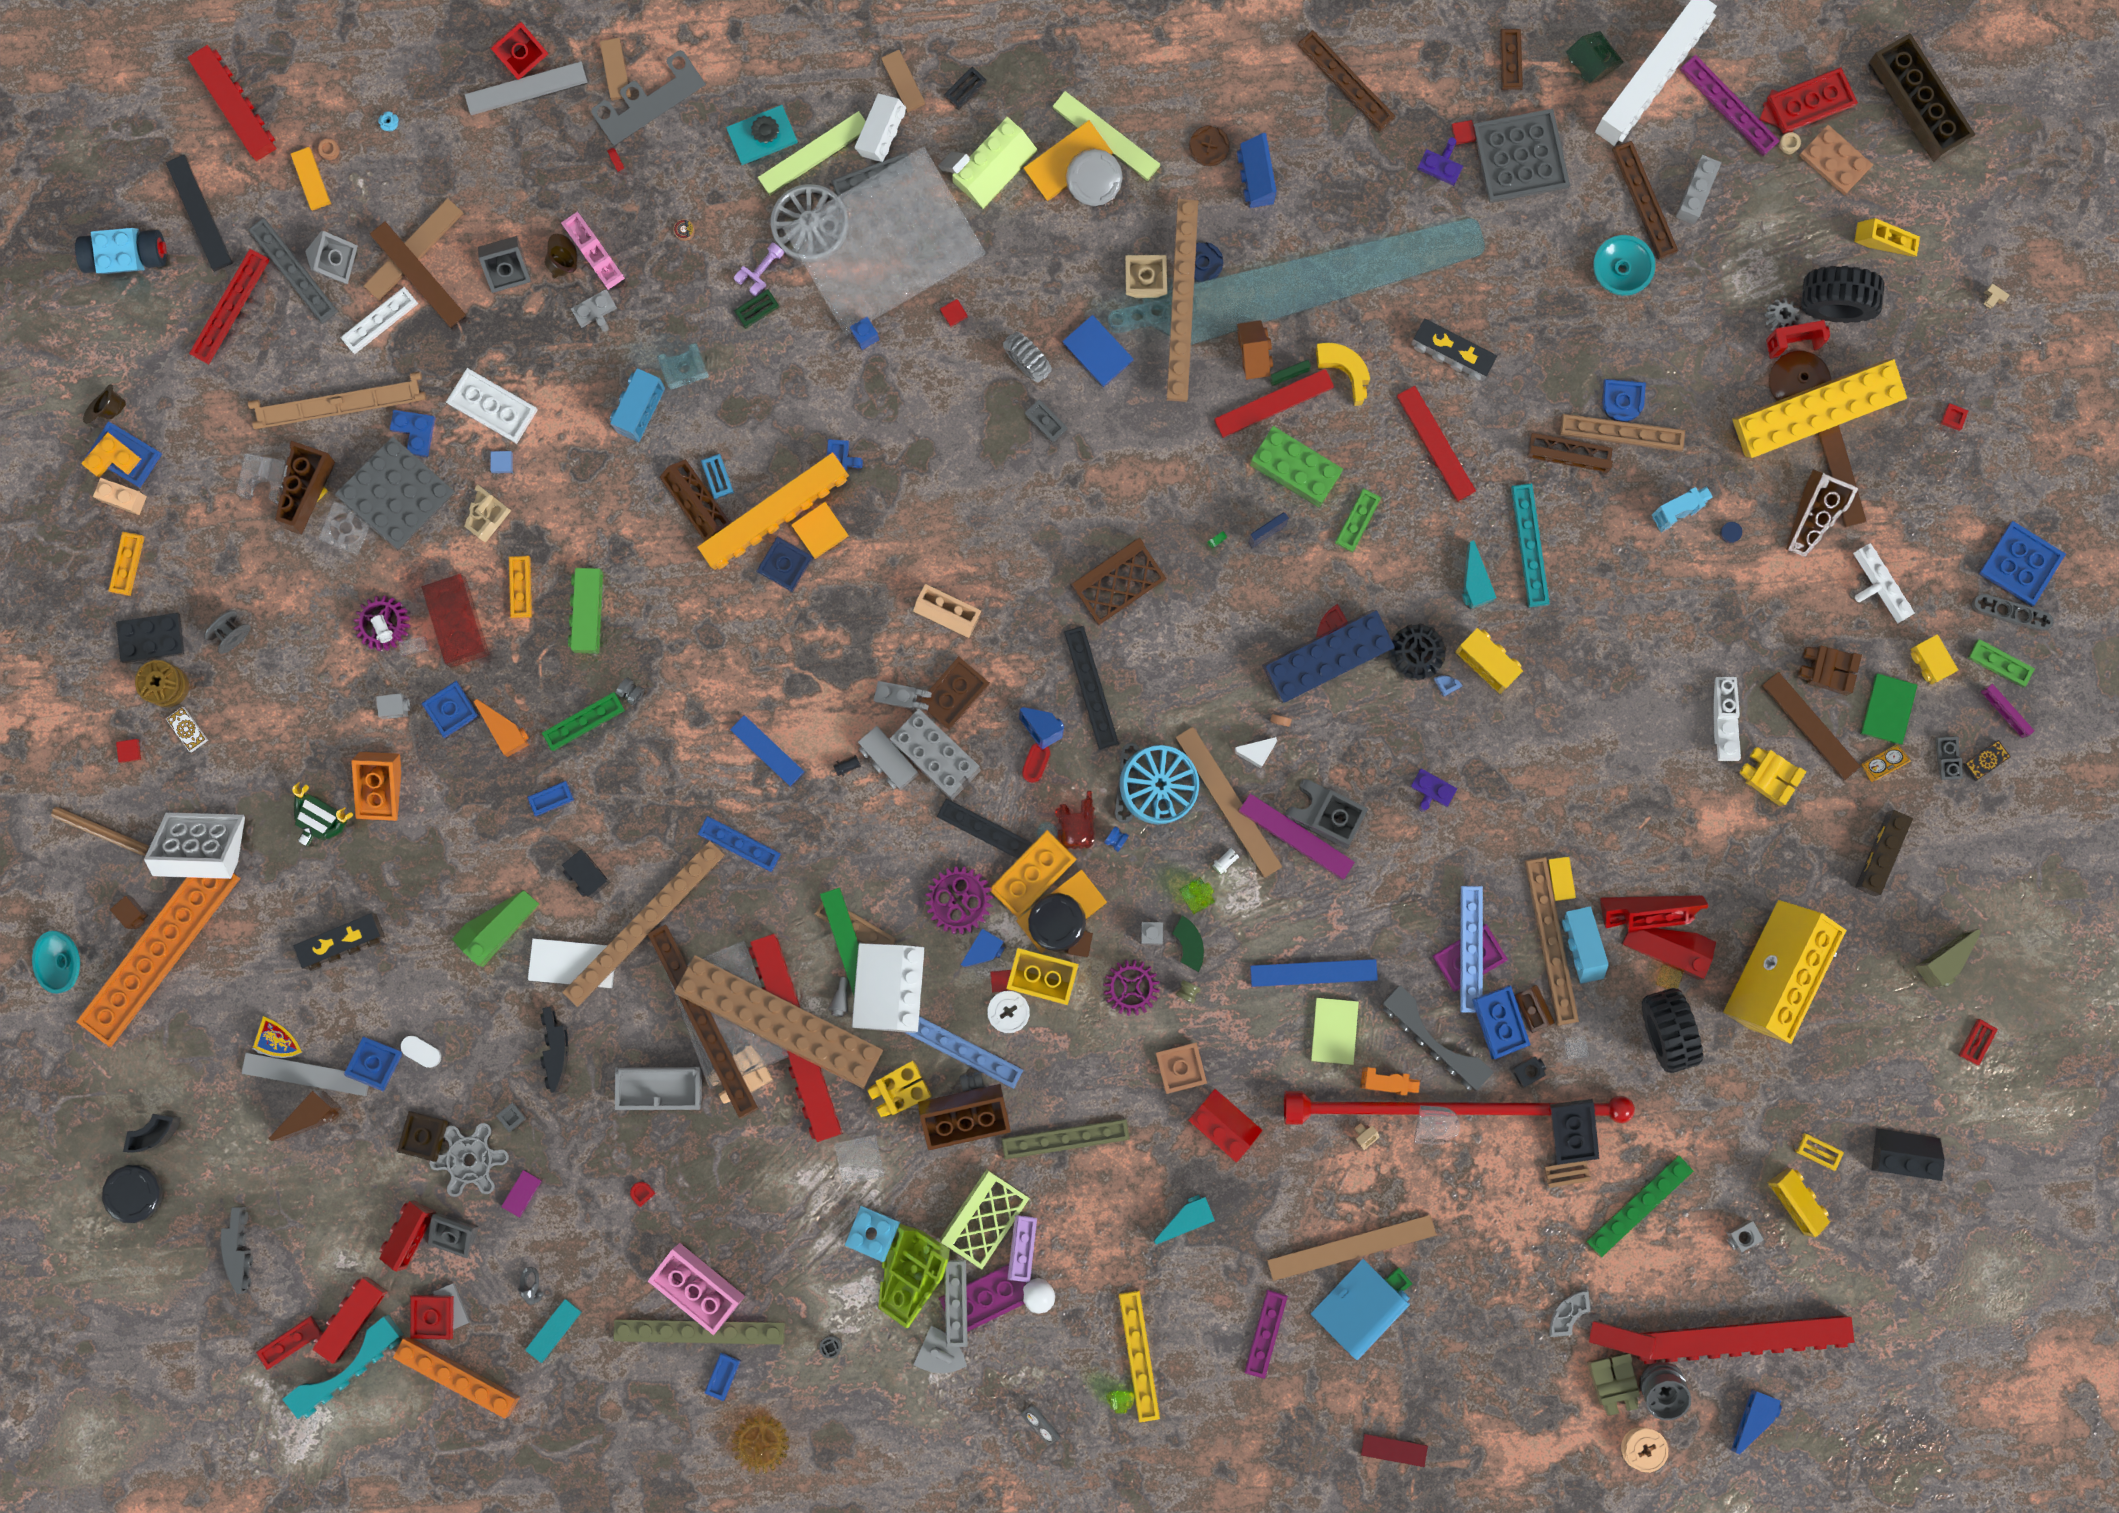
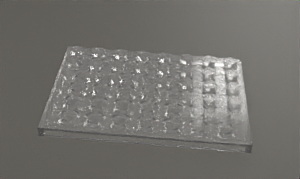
M925 147L920 148L783 228L845 336L852 333L850 326L866 317L869 318L870 322L986 255Z

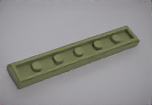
M1127 1119L1002 1138L1004 1159L1006 1160L1130 1140Z

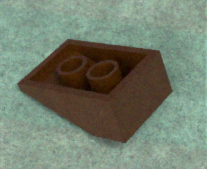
M312 1091L268 1139L270 1141H283L328 1122L332 1123L339 1116L338 1111L342 1107L325 1091Z

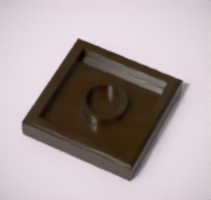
M408 1111L397 1152L437 1162L448 1121Z

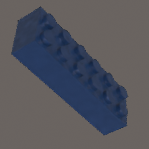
M1370 610L1262 664V667L1279 702L1285 703L1395 647L1378 611Z

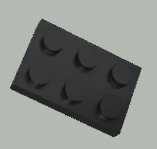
M179 613L116 621L120 662L122 663L184 654Z
M1593 1099L1550 1104L1557 1165L1600 1159Z

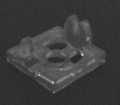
M334 501L318 540L342 551L359 555L370 526L347 506ZM339 514H348L346 520L340 522L333 520ZM354 516L360 520L362 531L354 528L352 523ZM344 522L352 525V530L348 534H343L340 531V525ZM330 526L336 527L340 533L337 541L331 535ZM353 534L359 537L353 543L343 544L346 536Z

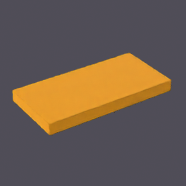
M1088 120L1025 166L1024 170L1048 202L1067 188V168L1074 156L1083 150L1093 148L1104 150L1111 155L1113 152L1090 120Z
M1046 830L990 887L992 888L991 892L1019 918L1077 858Z
M1080 870L1051 893H1062L1073 897L1081 904L1086 919L1107 903L1083 870ZM1030 909L1018 918L1016 922L1042 954L1047 949L1034 941L1029 931L1028 918L1031 912Z

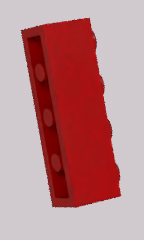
M369 1277L358 1279L351 1288L353 1292L349 1297L346 1296L339 1305L341 1309L337 1315L333 1314L326 1323L328 1327L325 1332H320L314 1340L315 1346L312 1350L331 1364L339 1362L388 1292Z

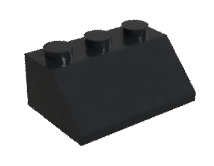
M1876 1128L1871 1171L1942 1181L1945 1159L1941 1138Z

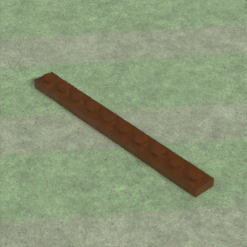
M665 924L648 933V936L676 990L688 966L668 926ZM678 996L739 1119L758 1110L759 1108L711 1012Z

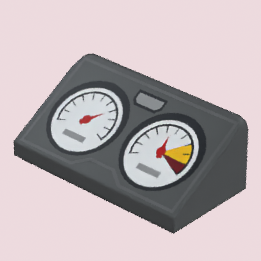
M1034 1404L1029 1405L1021 1413V1416L1046 1445L1050 1446L1060 1439V1434Z

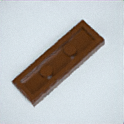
M1500 29L1502 90H1522L1521 29Z

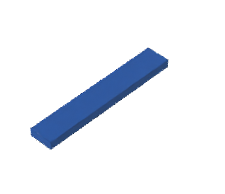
M1376 959L1250 966L1251 987L1378 980Z

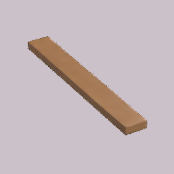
M1194 727L1175 737L1185 755L1194 764L1199 777L1264 879L1282 868V865L1256 824L1238 812L1243 804Z
M1542 857L1525 860L1557 1026L1579 1022L1547 859Z
M1426 1215L1268 1259L1267 1262L1272 1280L1275 1281L1437 1235L1431 1215Z

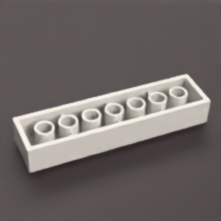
M1691 0L1601 119L1595 131L1596 134L1613 146L1618 141H1624L1631 128L1636 125L1643 112L1648 109L1653 102L1652 100L1660 93L1664 84L1672 77L1676 68L1684 61L1691 48L1693 49L1701 35L1711 25L1716 16L1714 14L1717 7L1709 0Z

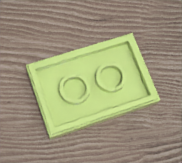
M1316 998L1311 1061L1354 1065L1359 1002Z

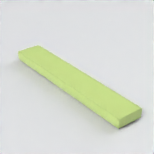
M1066 91L1053 105V109L1077 128L1090 120L1112 150V155L1146 181L1160 167L1159 162Z
M859 111L759 176L758 180L769 196L857 139L865 125V119Z

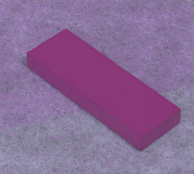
M1993 683L1981 690L1985 698L2021 738L2030 736L2034 732V729Z

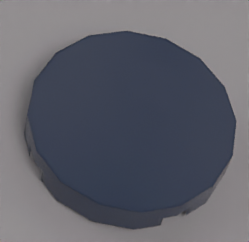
M1196 243L1194 281L1199 283L1211 282L1222 272V253L1212 243Z

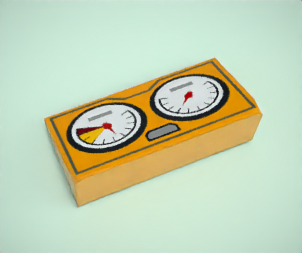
M1896 744L1862 763L1861 766L1870 781L1873 782L1909 763L1911 760L1900 746Z

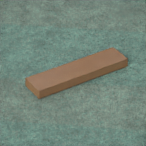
M821 902L814 915L829 923L823 902ZM848 910L858 941L863 944H895L896 938Z

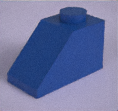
M1025 707L1020 709V721L1041 750L1062 739L1064 725L1059 718L1056 719L1050 712Z
M982 929L962 961L961 966L966 968L993 961L995 957L1000 958L1005 950L1003 946L1004 941Z

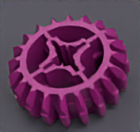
M384 595L382 599L375 596L374 602L371 599H367L368 606L360 604L363 611H356L360 618L353 620L359 624L354 627V630L359 632L356 636L362 639L361 643L363 645L368 644L370 649H374L376 646L377 651H381L384 647L386 651H389L390 644L392 647L397 648V640L401 643L404 642L401 636H408L404 629L410 628V625L405 623L410 620V617L405 615L408 611L406 608H402L403 604L401 602L396 603V599L393 597L388 600V597ZM380 608L385 609L381 610L378 615L384 616L386 624L390 626L388 629L393 632L392 639L385 643L377 640L374 626L372 636H370L367 629V622L375 617L371 614ZM392 611L396 614L397 626L391 623Z
M1133 959L1132 966H1129L1128 960H1124L1125 967H1122L1120 962L1116 964L1119 968L1118 971L1111 967L1110 971L1114 975L1112 977L1106 974L1105 977L1111 981L1110 983H1103V986L1110 987V990L1104 991V995L1111 994V997L1106 1000L1107 1003L1114 1000L1115 1003L1111 1008L1115 1009L1119 1005L1121 1008L1118 1013L1122 1014L1123 1010L1127 1009V1016H1130L1131 1010H1134L1135 1016H1138L1139 1008H1141L1143 1013H1146L1147 1010L1144 1005L1147 1004L1152 1008L1153 1004L1149 1000L1157 1001L1158 998L1152 994L1153 992H1160V989L1153 986L1160 983L1159 980L1152 981V978L1157 976V974H1148L1152 967L1148 966L1144 970L1145 962L1142 961L1138 967L1136 966V959ZM1128 970L1140 972L1133 980L1127 979L1121 973ZM1145 977L1149 983L1147 997L1139 989V984ZM1116 978L1124 986V991L1118 998L1114 992ZM1139 979L1135 989L1140 995H1138L1136 992L1127 993V995L1124 996V994L1127 992L1126 990L1128 989V986L1123 980H1125L1127 983L1131 982L1132 984V982L1135 983ZM1131 995L1136 996L1142 1001L1137 1005L1122 1003Z

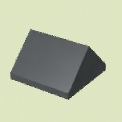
M441 1213L433 1214L428 1245L468 1258L479 1227Z

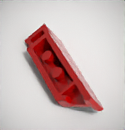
M1702 895L1600 898L1605 928L1626 924L1628 931L1690 924L1695 920L1694 915L1697 912L1708 908V903Z

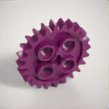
M955 866L954 872L947 868V875L940 872L941 879L933 878L936 885H929L928 887L932 890V893L926 894V896L931 898V901H927L925 904L932 907L927 913H934L931 920H939L936 926L941 927L944 925V931L946 932L951 927L952 934H956L957 929H959L960 934L963 935L965 928L968 932L972 933L973 925L979 929L978 922L986 923L983 916H990L991 914L987 911V908L993 907L992 904L988 903V900L994 897L987 894L992 888L984 887L988 881H980L982 874L979 873L974 876L975 870L971 869L968 873L967 867H963L961 872L957 866ZM965 880L967 883L966 889L959 891L957 888L958 883ZM949 885L953 887L959 897H963L961 901L971 913L970 916L966 914L962 905L956 904L958 900L948 888ZM947 892L950 899L947 903L943 904L941 902V895ZM976 897L978 899V906L971 908L969 902L972 898ZM959 909L961 911V918L955 921L952 918V914L955 910Z

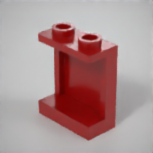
M1825 320L1776 328L1766 339L1770 359L1778 358L1788 348L1789 343L1806 340L1812 341L1814 351L1819 350L1829 340L1830 330L1826 326Z

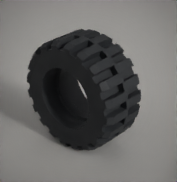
M1820 267L1809 272L1804 278L1801 307L1808 316H1812L1815 319L1836 323L1869 321L1876 318L1882 311L1885 283L1883 278L1876 272L1860 269V267Z
M1670 988L1645 996L1641 1003L1643 1019L1652 1049L1656 1054L1658 1062H1660V1066L1668 1073H1675L1698 1066L1703 1061L1701 1037L1690 1005L1687 1003L1681 990Z

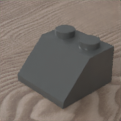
M517 236L478 247V258L492 293L531 282L524 253Z

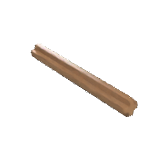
M54 807L51 816L55 819L137 854L145 856L149 849V846L59 807Z

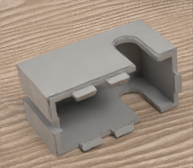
M920 709L890 738L894 746L905 753L913 764L951 800L964 789L962 784L966 780L970 783L981 771L980 766Z

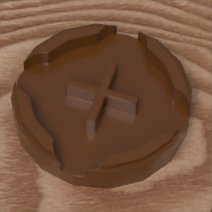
M1206 125L1198 128L1193 133L1190 139L1189 150L1192 158L1197 163L1203 166H1215L1226 159L1229 153L1230 142L1227 134L1222 129Z

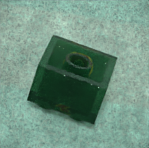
M1601 31L1582 36L1566 51L1569 61L1579 69L1581 77L1589 84L1601 80L1624 63Z

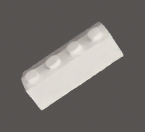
M165 813L144 858L152 876L231 879L238 863L245 817L244 815Z
M882 944L858 945L852 1028L907 1033L918 1032L924 947Z

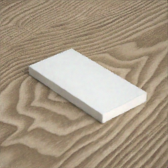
M468 368L446 401L448 405L515 444L518 443L538 411L533 405Z
M533 939L528 980L571 984L607 945ZM614 971L598 987L612 988Z

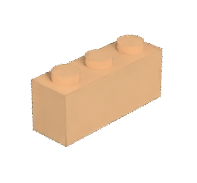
M925 584L916 601L913 612L969 638L978 622L981 610Z

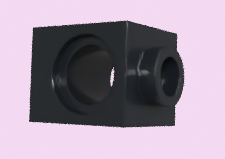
M1536 1056L1511 1068L1521 1088L1546 1076L1544 1072L1546 1067L1540 1058L1537 1059ZM1528 1065H1532L1535 1068V1074L1532 1077H1528L1525 1073Z

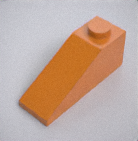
M478 699L474 701L503 755L509 757L529 745L527 741L529 736L523 727L520 729L519 726Z

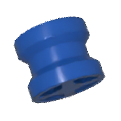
M1115 826L1104 843L1113 846L1114 850L1119 852L1129 835L1120 832L1119 828Z

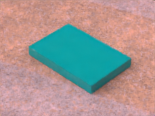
M783 105L726 127L741 165L798 143ZM771 116L779 125L777 138L773 139L772 142L760 143L751 134L753 121L757 120L758 117Z

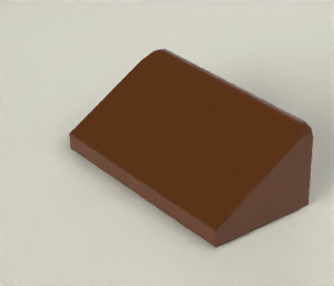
M1537 985L1514 995L1532 1033L1555 1023Z

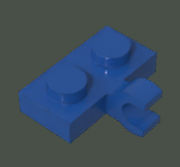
M828 439L827 456L833 452L846 471L847 467L862 468V458L848 457L849 441Z

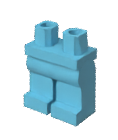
M1707 486L1699 491L1694 487L1687 493L1660 506L1651 515L1660 532H1663L1678 521L1676 518H1685L1689 514L1691 516L1696 514L1712 498V495Z

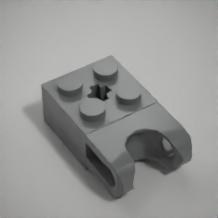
M1303 779L1300 783V790L1310 798L1312 804L1306 809L1289 807L1284 815L1296 824L1348 850L1367 814L1368 808L1308 779ZM1342 817L1343 823H1337L1334 818Z

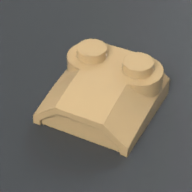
M1126 255V295L1134 298H1158L1167 294L1166 255Z

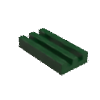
M769 289L735 309L734 312L746 329L780 306ZM767 296L769 297L768 300L764 301L763 303L756 306L744 315H741V313L746 309L750 308L751 306L758 303ZM773 303V304H772L771 306H769L768 308L764 309L763 311H761L760 313L756 314L755 316H753V317L750 318L749 320L745 321L747 318H749V317L752 316L753 314L757 313V312L760 311L761 309H763V308H765L766 306H768L769 304Z
M1305 360L1271 374L1269 379L1271 386L1309 372L1311 364L1309 360Z

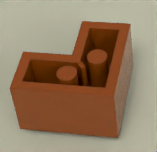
M1261 320L1238 323V342L1242 352V364L1246 380L1270 376L1273 360L1272 356H1269L1268 351L1272 350L1271 339L1268 338L1267 327L1263 328Z

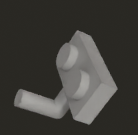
M607 289L571 308L581 328L596 320L604 332L609 329V326L603 316L617 309Z

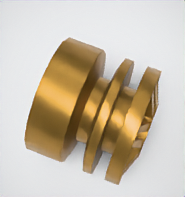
M153 660L139 668L135 676V687L142 699L160 707L171 708L179 705L186 698L189 692V681L187 675L180 668L163 660Z

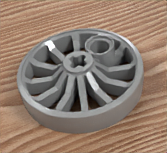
M805 184L788 190L778 199L771 214V230L776 243L788 256L801 262H819L834 255L843 245L848 232V215L843 202L833 191L820 185ZM806 193V211L802 208L796 196ZM811 194H821L822 196L817 206L812 210ZM827 198L835 203L829 209L820 212ZM789 200H792L800 214L794 213L783 206ZM840 210L843 218L836 219L830 215ZM779 213L794 219V221L777 222ZM827 224L835 226L831 231L825 230L824 227ZM839 226H843L841 234L837 235ZM795 228L783 237L778 236L777 229ZM819 232L825 237L836 240L835 244L828 248ZM813 234L824 252L813 254ZM800 235L792 250L784 245ZM808 235V255L800 254L798 252Z

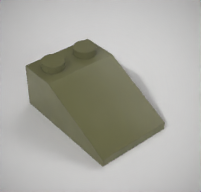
M1979 929L1963 932L1915 966L1929 987H1948L1956 981L1955 977L1962 971L1981 934Z

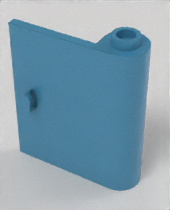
M1362 1259L1314 1309L1311 1315L1352 1357L1359 1360L1411 1305L1408 1302L1410 1297L1403 1290L1398 1292L1393 1289Z

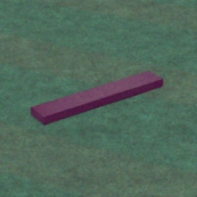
M1696 54L1680 68V71L1763 156L1779 143L1780 140Z
M1251 793L1238 811L1341 880L1346 878L1355 863Z

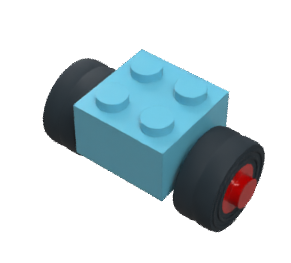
M126 228L92 231L91 235L79 236L75 241V257L83 273L96 272L108 274L145 270L144 266L148 268L162 267L166 263L167 248L160 230L140 232L139 229Z

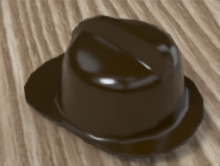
M558 233L549 237L547 254L544 261L546 268L552 273V278L565 276L568 273L575 272L577 269L576 247L568 237Z
M110 384L90 403L84 413L83 422L86 424L91 423L97 417L113 419L121 413L126 405V401L113 391V385Z

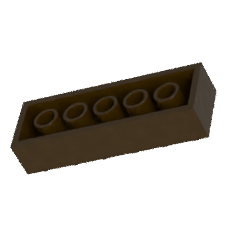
M1911 33L1874 54L1869 61L1933 162L1940 160L1972 140L1976 134Z

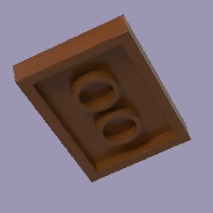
M958 656L929 689L928 692L932 693L931 698L923 697L918 703L922 702L929 707L926 711L950 731L990 685V682Z

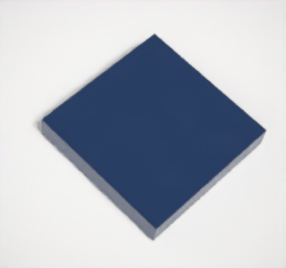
M1285 512L1281 513L1252 532L1248 541L1251 548H1254L1286 527L1289 520Z
M777 536L756 572L793 593L813 556Z

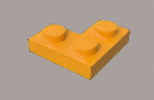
M107 432L81 464L100 478L112 463L129 475L141 458Z

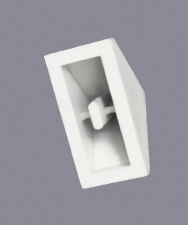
M1275 737L1236 747L1235 754L1262 768L1277 739Z

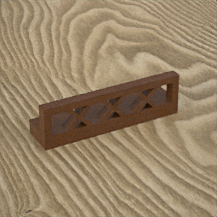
M1531 433L1527 458L1608 473L1612 469L1613 461L1611 457L1613 448ZM1535 439L1543 440L1547 448L1534 446ZM1558 443L1563 444L1568 451L1554 450L1553 446ZM1581 447L1584 448L1588 455L1575 454L1573 450ZM1598 451L1607 452L1606 459L1594 457L1593 454Z
M686 459L668 466L659 478L704 541L731 524ZM683 467L687 476L682 475L678 469ZM690 484L696 486L699 490V493L693 491L690 487ZM702 501L707 502L710 505V509L704 507ZM714 517L720 519L723 525L718 526L713 520Z

